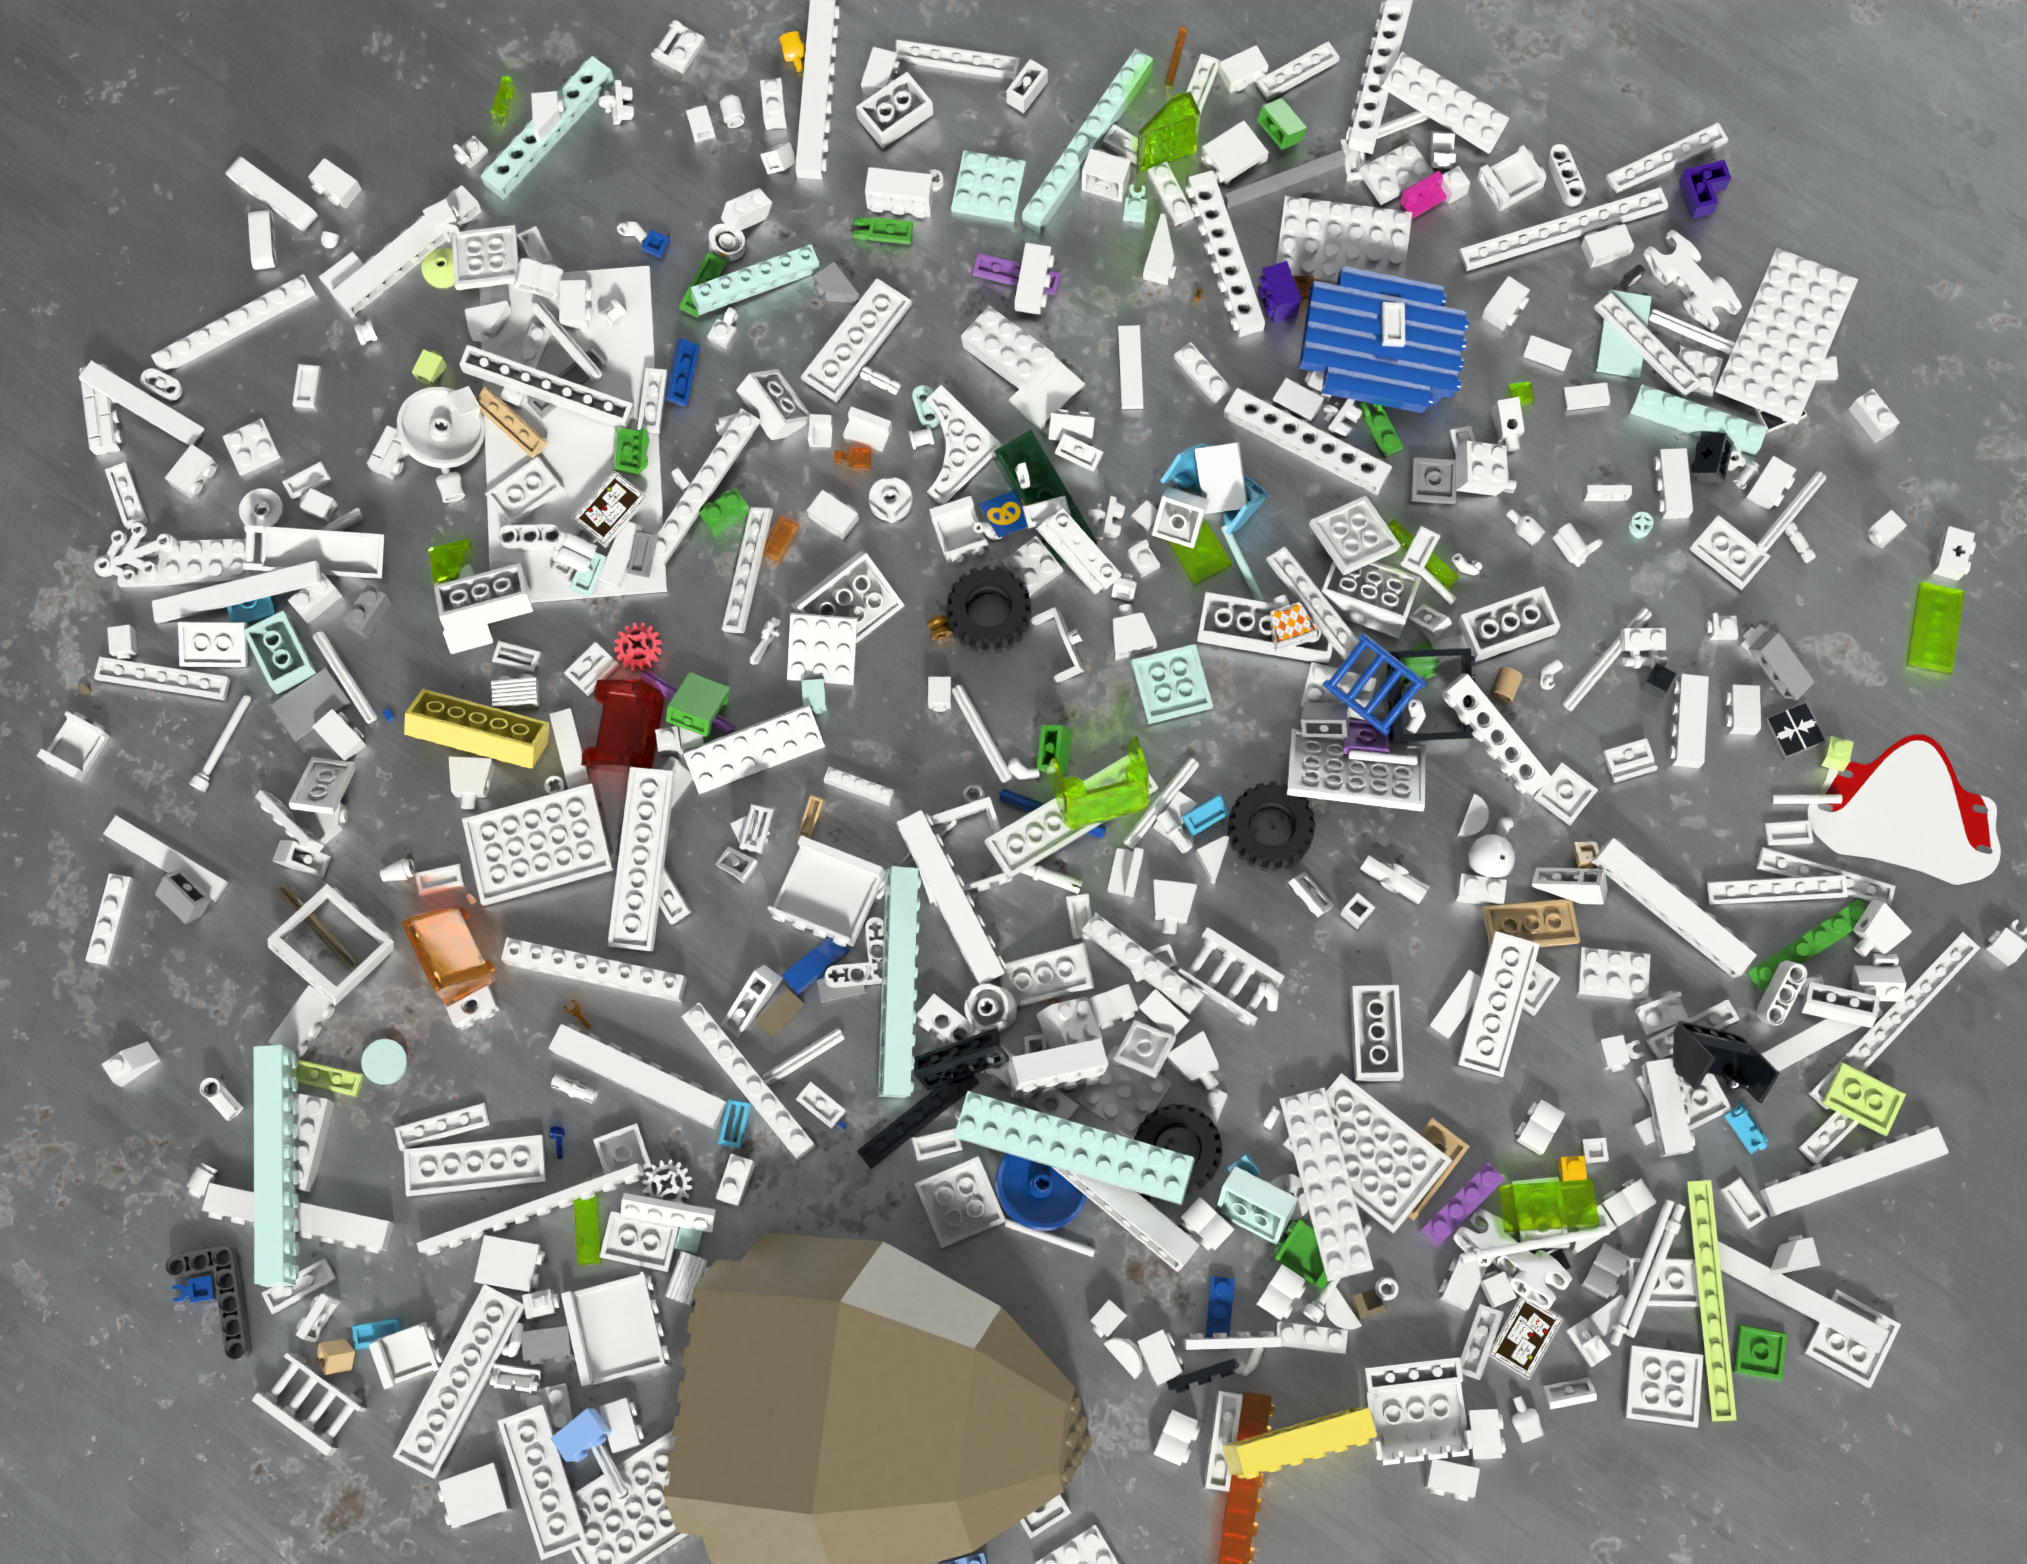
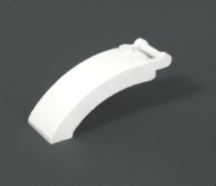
M244 525L246 549L245 563H243L242 569L275 571L316 561L319 563L320 574L382 579L384 534ZM255 532L261 533L260 564L254 563Z

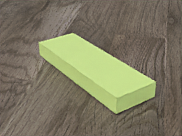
M297 1059L298 1064L297 1068H294V1078H297L298 1084L358 1097L363 1074Z

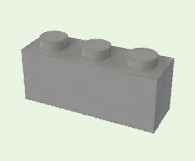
M1765 631L1748 650L1785 699L1798 700L1815 682L1810 676L1811 672L1802 665L1798 659V654L1790 649L1786 643V638L1781 633Z

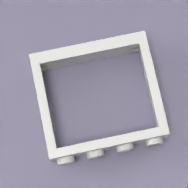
M990 797L930 816L933 826L930 828L985 810L993 835L1001 830ZM918 868L929 905L935 903V906H937ZM1001 872L965 884L962 890L966 896L971 890L978 889V892L990 889V884L999 881V884L1002 885L1012 881V878L1008 879L1005 873Z
M326 884L267 940L269 949L336 1006L394 950V939L387 931L382 932L376 927L377 924L371 917H365L361 914L359 907L355 903L346 901L340 890L335 887L331 888ZM326 899H329L381 944L337 987L283 941L291 931Z

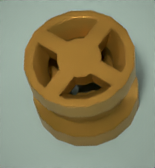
M946 615L935 616L926 622L927 627L931 629L930 636L932 640H940L952 634L951 627L947 625L948 618Z

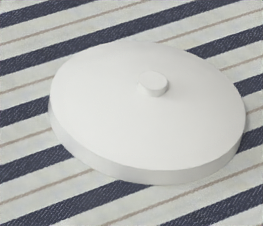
M444 387L425 388L409 396L400 407L396 422L399 441L409 455L423 464L437 468L456 467L471 460L482 446L485 436V422L481 411L477 418H473L471 413L460 416L457 409L450 411L447 405L449 393L456 390Z

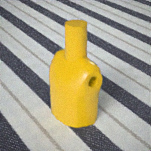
M792 31L781 35L779 42L785 61H793L797 72L804 71L801 58L805 57L806 48L799 32Z

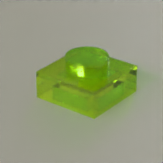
M1531 382L1509 385L1510 398L1519 397L1521 406L1534 405L1535 400Z

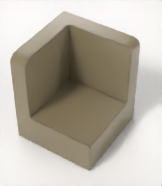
M1375 1289L1350 1297L1358 1320L1387 1310L1386 1305H1383L1382 1300L1376 1295Z

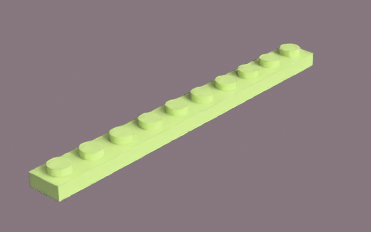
M1711 1180L1689 1181L1687 1186L1712 1421L1737 1420Z

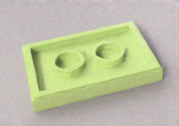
M1840 1062L1821 1104L1887 1136L1906 1094L1844 1062Z

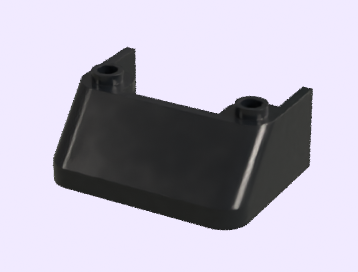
M1678 1021L1674 1028L1673 1067L1678 1076L1684 1078L1697 1090L1707 1073L1722 1076L1730 1088L1735 1090L1739 1088L1744 1089L1758 1103H1763L1780 1072L1745 1038L1736 1033L1684 1021Z

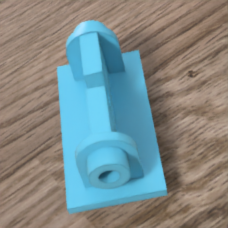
M1742 1102L1724 1116L1750 1154L1758 1148L1763 1150L1768 1146V1139Z

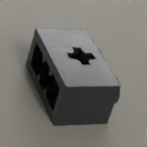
M1701 433L1700 440L1696 445L1695 461L1691 465L1692 474L1699 482H1725L1734 442L1726 433Z

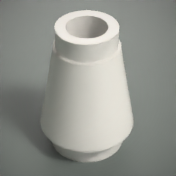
M406 858L380 869V876L383 882L410 880L416 873L413 861Z

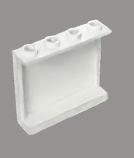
M800 836L797 843L800 849L773 907L768 906L767 909L772 914V918L783 923L785 920L793 923L792 926L803 931L805 928L810 929L815 936L823 939L826 936L833 938L834 943L843 947L846 944L854 946L886 872L879 865Z
M640 1272L639 1275L583 1290L561 1293L582 1387H589L667 1366V1359H670L667 1345L663 1346L661 1336L665 1335L662 1322L657 1321L656 1313H659L657 1300H652L651 1290H654L651 1276L647 1277V1273Z

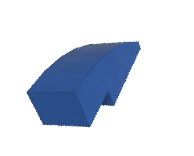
M828 938L794 964L782 977L799 995L814 981L817 982V979H820L830 966L837 964L850 950L846 946L843 947L834 943L833 938Z

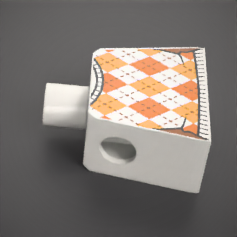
M1286 595L1276 597L1274 603L1277 609L1271 611L1269 616L1275 652L1315 640L1318 633L1302 604L1298 602L1290 605Z

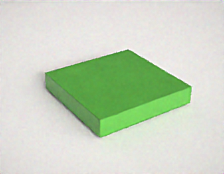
M1738 1325L1733 1372L1782 1381L1788 1333Z

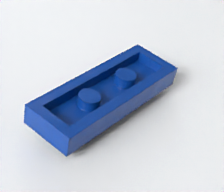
M683 338L677 340L665 400L682 407L688 404L700 345Z
M1211 1276L1205 1338L1213 1337V1333H1227V1337H1230L1234 1278Z

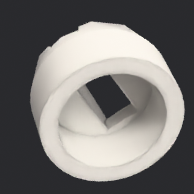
M323 231L321 235L322 245L325 248L336 247L339 235Z

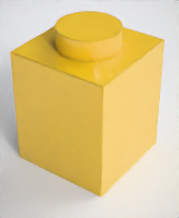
M1585 1156L1561 1157L1556 1160L1560 1184L1580 1183L1587 1179Z

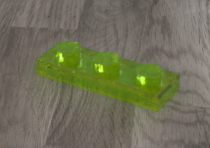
M595 1193L594 1197L587 1200H582L581 1198L573 1200L578 1266L602 1264V1258H600L601 1240L598 1194Z

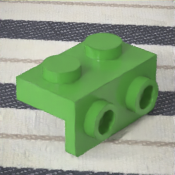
M618 427L615 430L613 471L639 475L647 468L648 456H646V448H648L650 440L649 435H647V428L642 427L637 431Z

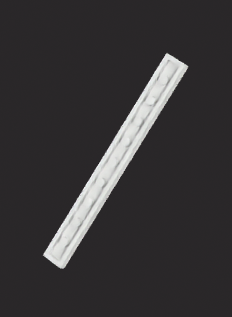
M1659 187L1462 248L1459 254L1466 271L1586 235L1592 231H1599L1614 224L1618 225L1667 210L1669 205L1662 188Z
M1964 932L1960 933L1904 992L1903 1001H1896L1809 1094L1824 1109H1829V1107L1821 1104L1840 1062H1844L1864 1072L1970 960L1980 947Z
M634 1164L417 1243L418 1250L421 1253H427L428 1256L440 1253L441 1248L449 1245L450 1248L462 1245L463 1240L471 1237L472 1240L482 1238L485 1232L492 1229L494 1232L506 1229L509 1223L515 1222L520 1224L529 1220L528 1216L548 1214L553 1207H568L573 1204V1200L578 1198L587 1200L594 1197L595 1192L615 1190L617 1184L639 1181L638 1177L644 1175L642 1166Z

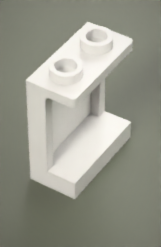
M1242 121L1202 147L1201 160L1206 167H1210L1213 170L1216 181L1222 183L1226 188L1229 186L1231 179L1256 163L1260 166L1265 164L1268 160L1269 152L1247 123Z
M1522 145L1517 153L1489 168L1488 165L1480 168L1477 179L1497 208L1502 211L1543 188L1546 173L1534 161L1532 152Z
M971 496L929 509L930 518L947 564L962 562L966 557L972 555L974 557L980 556L988 550V542L984 534L976 533L973 528L974 524L979 522L974 510Z
M66 711L64 714L67 717L66 722L48 750L45 751L41 748L37 757L82 782L110 736L104 732L106 728L94 721L90 724L86 722L87 718L76 711L74 714Z
M484 1235L474 1282L533 1293L534 1288H538L540 1274L537 1273L539 1265H542L544 1262L545 1251H542L543 1247L538 1244Z
M427 1322L378 1338L369 1344L384 1389L420 1374L440 1369L443 1356L440 1349L435 1348L433 1342L435 1340V1333L432 1326L428 1327Z
M491 1463L439 1481L440 1488H437L440 1501L445 1503L447 1511H444V1517L447 1525H451V1528H459L462 1525L499 1512L511 1510L498 1463Z

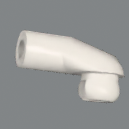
M622 222L617 226L618 233L624 236H635L641 244L644 243L648 236L636 222Z
M1558 659L1540 671L1539 683L1545 690H1550L1555 686V682H1553L1554 674L1563 668L1562 663Z
M1412 699L1408 703L1412 719L1406 729L1416 734L1426 714L1421 701Z
M1017 758L1009 760L1008 769L1017 779L1040 778L1037 767L1026 768Z
M1510 817L1499 819L1494 829V834L1509 841L1507 834L1514 825L1513 820Z

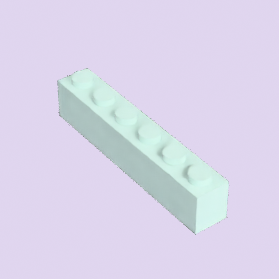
M1643 384L1637 392L1630 411L1631 414L1700 437L1701 433H1726L1734 442L1733 447H1739L1741 452L1755 456L1761 448L1767 431V427Z

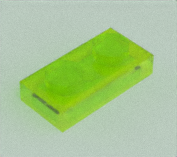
M502 76L490 112L494 123L503 124L504 118L509 114V103L516 93V87L511 77Z

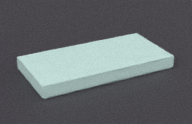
M1608 290L1607 295L1611 292L1647 328L1651 296ZM1603 319L1596 371L1639 378L1643 357Z

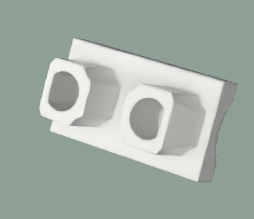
M615 80V87L611 89V95L610 91H605L604 96L599 98V105L605 108L607 113L612 111L613 124L619 125L621 120H632L633 106L623 105V101L632 100L633 93L632 87L622 86L621 80Z
M1347 399L1340 411L1338 409L1341 407V404L1335 402L1333 406L1326 405L1323 410L1327 414L1324 420L1330 423L1334 419L1328 428L1331 436L1336 435L1346 439L1352 427L1344 423V420L1348 418L1355 423L1359 420L1363 411L1354 405L1355 400Z
M1110 496L1109 500L1103 501V504H1096L1095 509L1088 510L1087 516L1093 519L1092 525L1098 526L1097 539L1102 540L1105 537L1116 538L1120 535L1121 525L1112 523L1113 517L1122 518L1125 506L1116 502L1117 497Z
M1587 1318L1566 1331L1590 1367L1595 1366L1611 1355Z

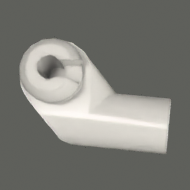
M988 521L976 522L973 528L976 533H984L991 540L1002 538L997 537Z
M1460 553L1452 557L1453 563L1460 572L1475 576L1482 569V564L1479 561L1473 560L1469 564Z
M1260 983L1258 994L1265 995L1267 998L1266 1009L1276 1011L1279 999L1278 989L1271 983Z
M516 1323L512 1331L510 1343L505 1344L502 1349L504 1357L509 1356V1358H513L518 1354L522 1343L521 1332L525 1331L526 1328L524 1324Z
M1252 1348L1247 1363L1238 1362L1239 1368L1235 1369L1236 1374L1248 1377L1259 1366L1264 1348Z

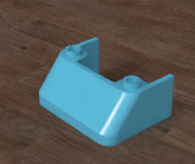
M1199 443L1179 453L1161 479V482L1164 484L1173 480L1174 484L1181 489L1193 487L1201 493L1195 449L1208 447V445ZM1245 474L1244 481L1248 503L1244 504L1241 509L1224 511L1223 519L1225 520L1224 523L1228 526L1226 530L1228 535L1240 529L1268 496L1261 486Z

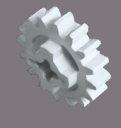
M661 1160L660 1167L657 1168L655 1165H651L653 1172H645L649 1179L642 1181L647 1186L643 1193L649 1194V1198L666 1200L669 1196L676 1195L675 1199L669 1201L684 1204L683 1198L690 1199L687 1191L693 1190V1187L688 1185V1183L693 1181V1178L686 1177L689 1172L687 1168L681 1171V1163H677L674 1166L673 1160H669L668 1165H665ZM671 1170V1171H669L668 1174H666V1175H663V1176L658 1175L659 1173H661V1172H663V1171ZM679 1175L683 1181V1188H680L678 1185ZM653 1182L657 1184V1195L653 1191ZM670 1182L673 1185V1187L671 1189L667 1188L665 1190L663 1183Z

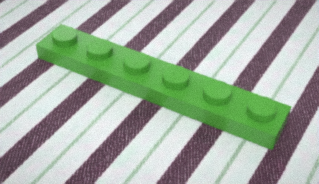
M1860 899L1856 900L1747 972L1748 976L1760 992L1769 986L1778 966L1783 961H1791L1802 965L1852 932L1866 907Z

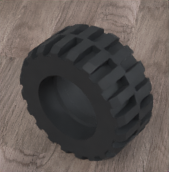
M988 565L982 566L983 570L977 571V568H973L968 576L964 573L959 577V583L954 582L951 587L952 592L948 594L947 617L952 634L955 638H959L960 644L964 647L970 646V650L973 652H977L979 649L982 650L983 654L989 655L991 650H995L996 654L1002 653V648L1005 647L1009 650L1014 647L1015 641L1019 643L1023 639V633H1027L1029 621L1031 620V599H1029L1027 587H1023V581L1019 577L1014 578L1013 572L1007 570L1004 573L1002 572V567L995 566V570L989 569ZM995 594L1001 596L1009 603L1010 613L1005 621L996 626H981L969 617V605L975 598L981 595Z
M1269 782V785L1265 786L1263 783L1256 784L1254 789L1248 788L1242 796L1240 795L1236 799L1230 812L1227 833L1231 840L1230 846L1232 850L1237 851V857L1241 861L1246 860L1248 862L1247 865L1251 868H1254V866L1260 867V871L1266 872L1267 869H1272L1273 872H1278L1283 867L1285 869L1292 867L1293 863H1298L1304 854L1307 853L1314 837V812L1308 806L1309 801L1306 797L1302 799L1298 796L1287 795V784L1284 783L1282 786H1277L1276 782ZM1263 809H1276L1283 812L1292 823L1290 838L1285 843L1276 846L1259 842L1250 831V821L1253 815Z
M1176 1103L1169 1104V1106L1158 1107L1156 1111L1145 1116V1120L1142 1123L1140 1122L1137 1133L1134 1135V1140L1156 1146L1161 1134L1168 1129L1180 1127L1191 1131L1198 1139L1200 1153L1193 1165L1186 1194L1193 1193L1197 1189L1200 1190L1213 1179L1221 1164L1222 1142L1217 1127L1212 1119L1206 1116L1203 1111L1190 1107V1105H1176Z

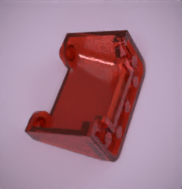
M641 679L597 680L594 697L597 703L603 706L596 747L588 746L582 753L581 765L589 769L629 774L630 767L652 769L657 743L655 730L660 727L664 705L662 692Z

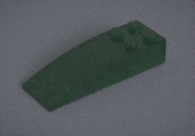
M1032 430L993 451L991 456L1021 507L1066 496L1072 519L1095 545L1098 544ZM1021 463L1026 464L1030 480V487L1024 489L1020 487L1015 471L1017 465ZM1039 533V535L1041 536L1044 543L1051 551L1057 562L1060 565L1065 563V561L1060 557V555Z

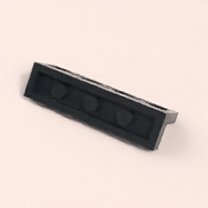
M993 1028L914 1057V1075L927 1090L1009 1062V1056L1000 1046L999 1031ZM993 1053H997L999 1055L995 1058L987 1057V1055ZM971 1061L979 1062L978 1064H975V1065L967 1064L968 1062H971ZM951 1068L958 1069L956 1072H948L946 1070ZM937 1076L938 1078L929 1081L926 1077Z

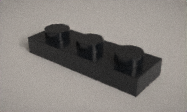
M1236 1358L1166 1382L1169 1391L1176 1390V1393L1189 1390V1384L1198 1382L1200 1386L1212 1382V1376L1220 1374L1221 1378L1233 1375L1235 1374L1233 1369L1239 1368Z

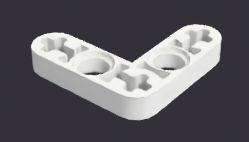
M878 917L870 918L864 926L867 963L830 966L824 974V981L829 987L838 988L882 983V978H879L878 974H874V972L878 968L877 962L883 960V954L875 956L871 952L873 945H880L883 948L884 921ZM873 923H876V926L881 929L877 932V939L870 941V939L874 938V931L869 930ZM853 969H860L863 972L861 980L857 981L851 977ZM844 970H847L846 977L848 981H844L845 977H839L837 982H833V978L828 976L832 974V971H836V975H843L845 973Z

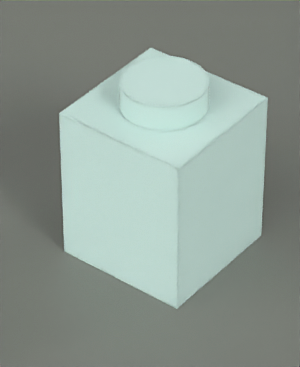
M824 679L802 680L803 706L809 704L813 715L827 711Z

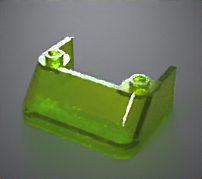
M1137 736L1133 737L1126 747L1130 759L1125 768L1127 780L1086 791L1084 783L1077 777L1072 776L1063 779L1057 758H1052L1046 771L1066 827L1079 829L1139 813L1147 808L1150 802L1149 774Z

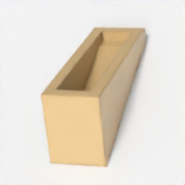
M810 795L797 836L812 839L826 802L825 798Z

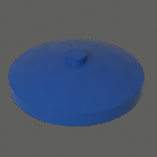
M1006 1153L996 1172L995 1187L1001 1206L1014 1221L1024 1227L1039 1231L1061 1228L1070 1223L1079 1214L1086 1202L1087 1196L1051 1166Z

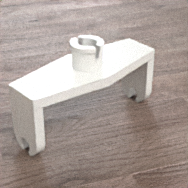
M1054 607L1033 617L1030 621L1033 625H1038L1055 617L1062 639L1074 664V667L1054 676L1056 682H1062L1084 672L1075 644L1083 641V638L1080 636L1081 633L1078 628L1069 632L1060 610Z

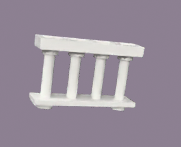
M1064 508L1060 509L1056 514H1051L1036 528L1093 594H1096L1102 588L1106 590L1122 575Z
M1207 927L1201 938L1204 940V947L1188 971L1185 972L1180 968L1177 975L1205 995L1237 1014V1019L1242 1023L1255 1025L1258 1018L1253 1013L1265 995H1259L1257 990L1245 1009L1233 1001L1250 975H1254V973L1262 977V983H1271L1278 988L1285 976ZM1217 948L1224 953V958L1207 984H1204L1196 979L1195 976L1211 951ZM1237 961L1243 965V971L1226 997L1215 991L1214 988L1231 962Z
M297 1352L294 1355L286 1353L284 1357L291 1364L270 1392H266V1394L257 1393L251 1401L324 1455L332 1456L338 1449L333 1445V1438L354 1409L358 1412H364L367 1408L361 1405L363 1402L361 1398L353 1393L349 1396L306 1364L307 1359ZM300 1368L310 1377L288 1406L285 1405L283 1408L277 1404V1397ZM319 1382L328 1391L307 1420L300 1421L295 1417L297 1414L296 1410L315 1384ZM338 1396L347 1404L325 1434L322 1433L320 1436L314 1431L316 1428L314 1425L334 1397Z

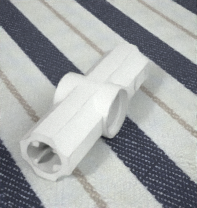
M1372 852L1369 853L1360 868L1363 872L1379 880L1380 884L1389 891L1399 892L1417 904L1421 902L1429 889V886L1410 876L1409 872L1402 866L1395 863L1390 864Z

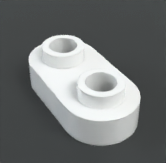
M147 369L140 377V382L146 390L168 401L177 400L182 395L183 388L178 380L157 369ZM152 380H157L156 383L151 384ZM171 389H175L173 393H169Z

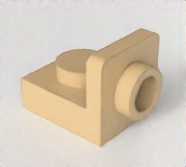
M1574 842L1573 852L1577 868L1599 869L1591 862L1599 852L1597 842Z

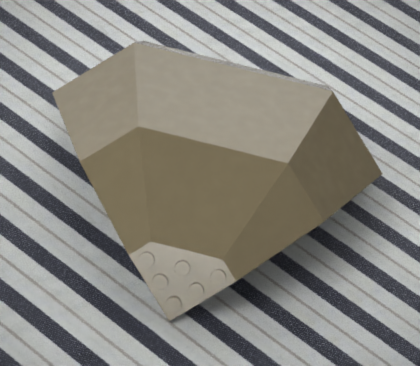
M762 1232L741 1261L716 1259L693 1288L692 1299H696L694 1313L690 1312L687 1333H691L689 1347L685 1346L682 1367L686 1368L684 1381L679 1383L677 1402H681L679 1416L675 1415L672 1436L676 1437L674 1451L670 1450L667 1471L671 1473L669 1486L665 1485L663 1497L677 1533L701 1536L711 1564H932L974 1552L1064 1492L1068 1483L1071 1482L1076 1469L1081 1465L1087 1450L1090 1449L1092 1438L1088 1433L1086 1418L1081 1409V1400L1078 1398L1074 1385L998 1304L884 1241Z

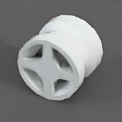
M371 320L366 321L364 325H354L362 346L366 345L368 341L372 340L375 342L378 340Z

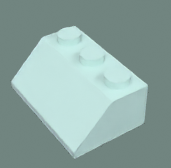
M1235 1166L1223 1184L1215 1211L1220 1216L1278 1245L1294 1212L1298 1198Z

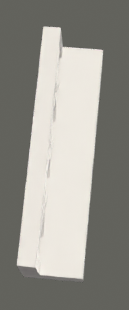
M1217 1391L1203 1488L1229 1492L1231 1475L1228 1471L1222 1446L1237 1440L1243 1398L1241 1394Z

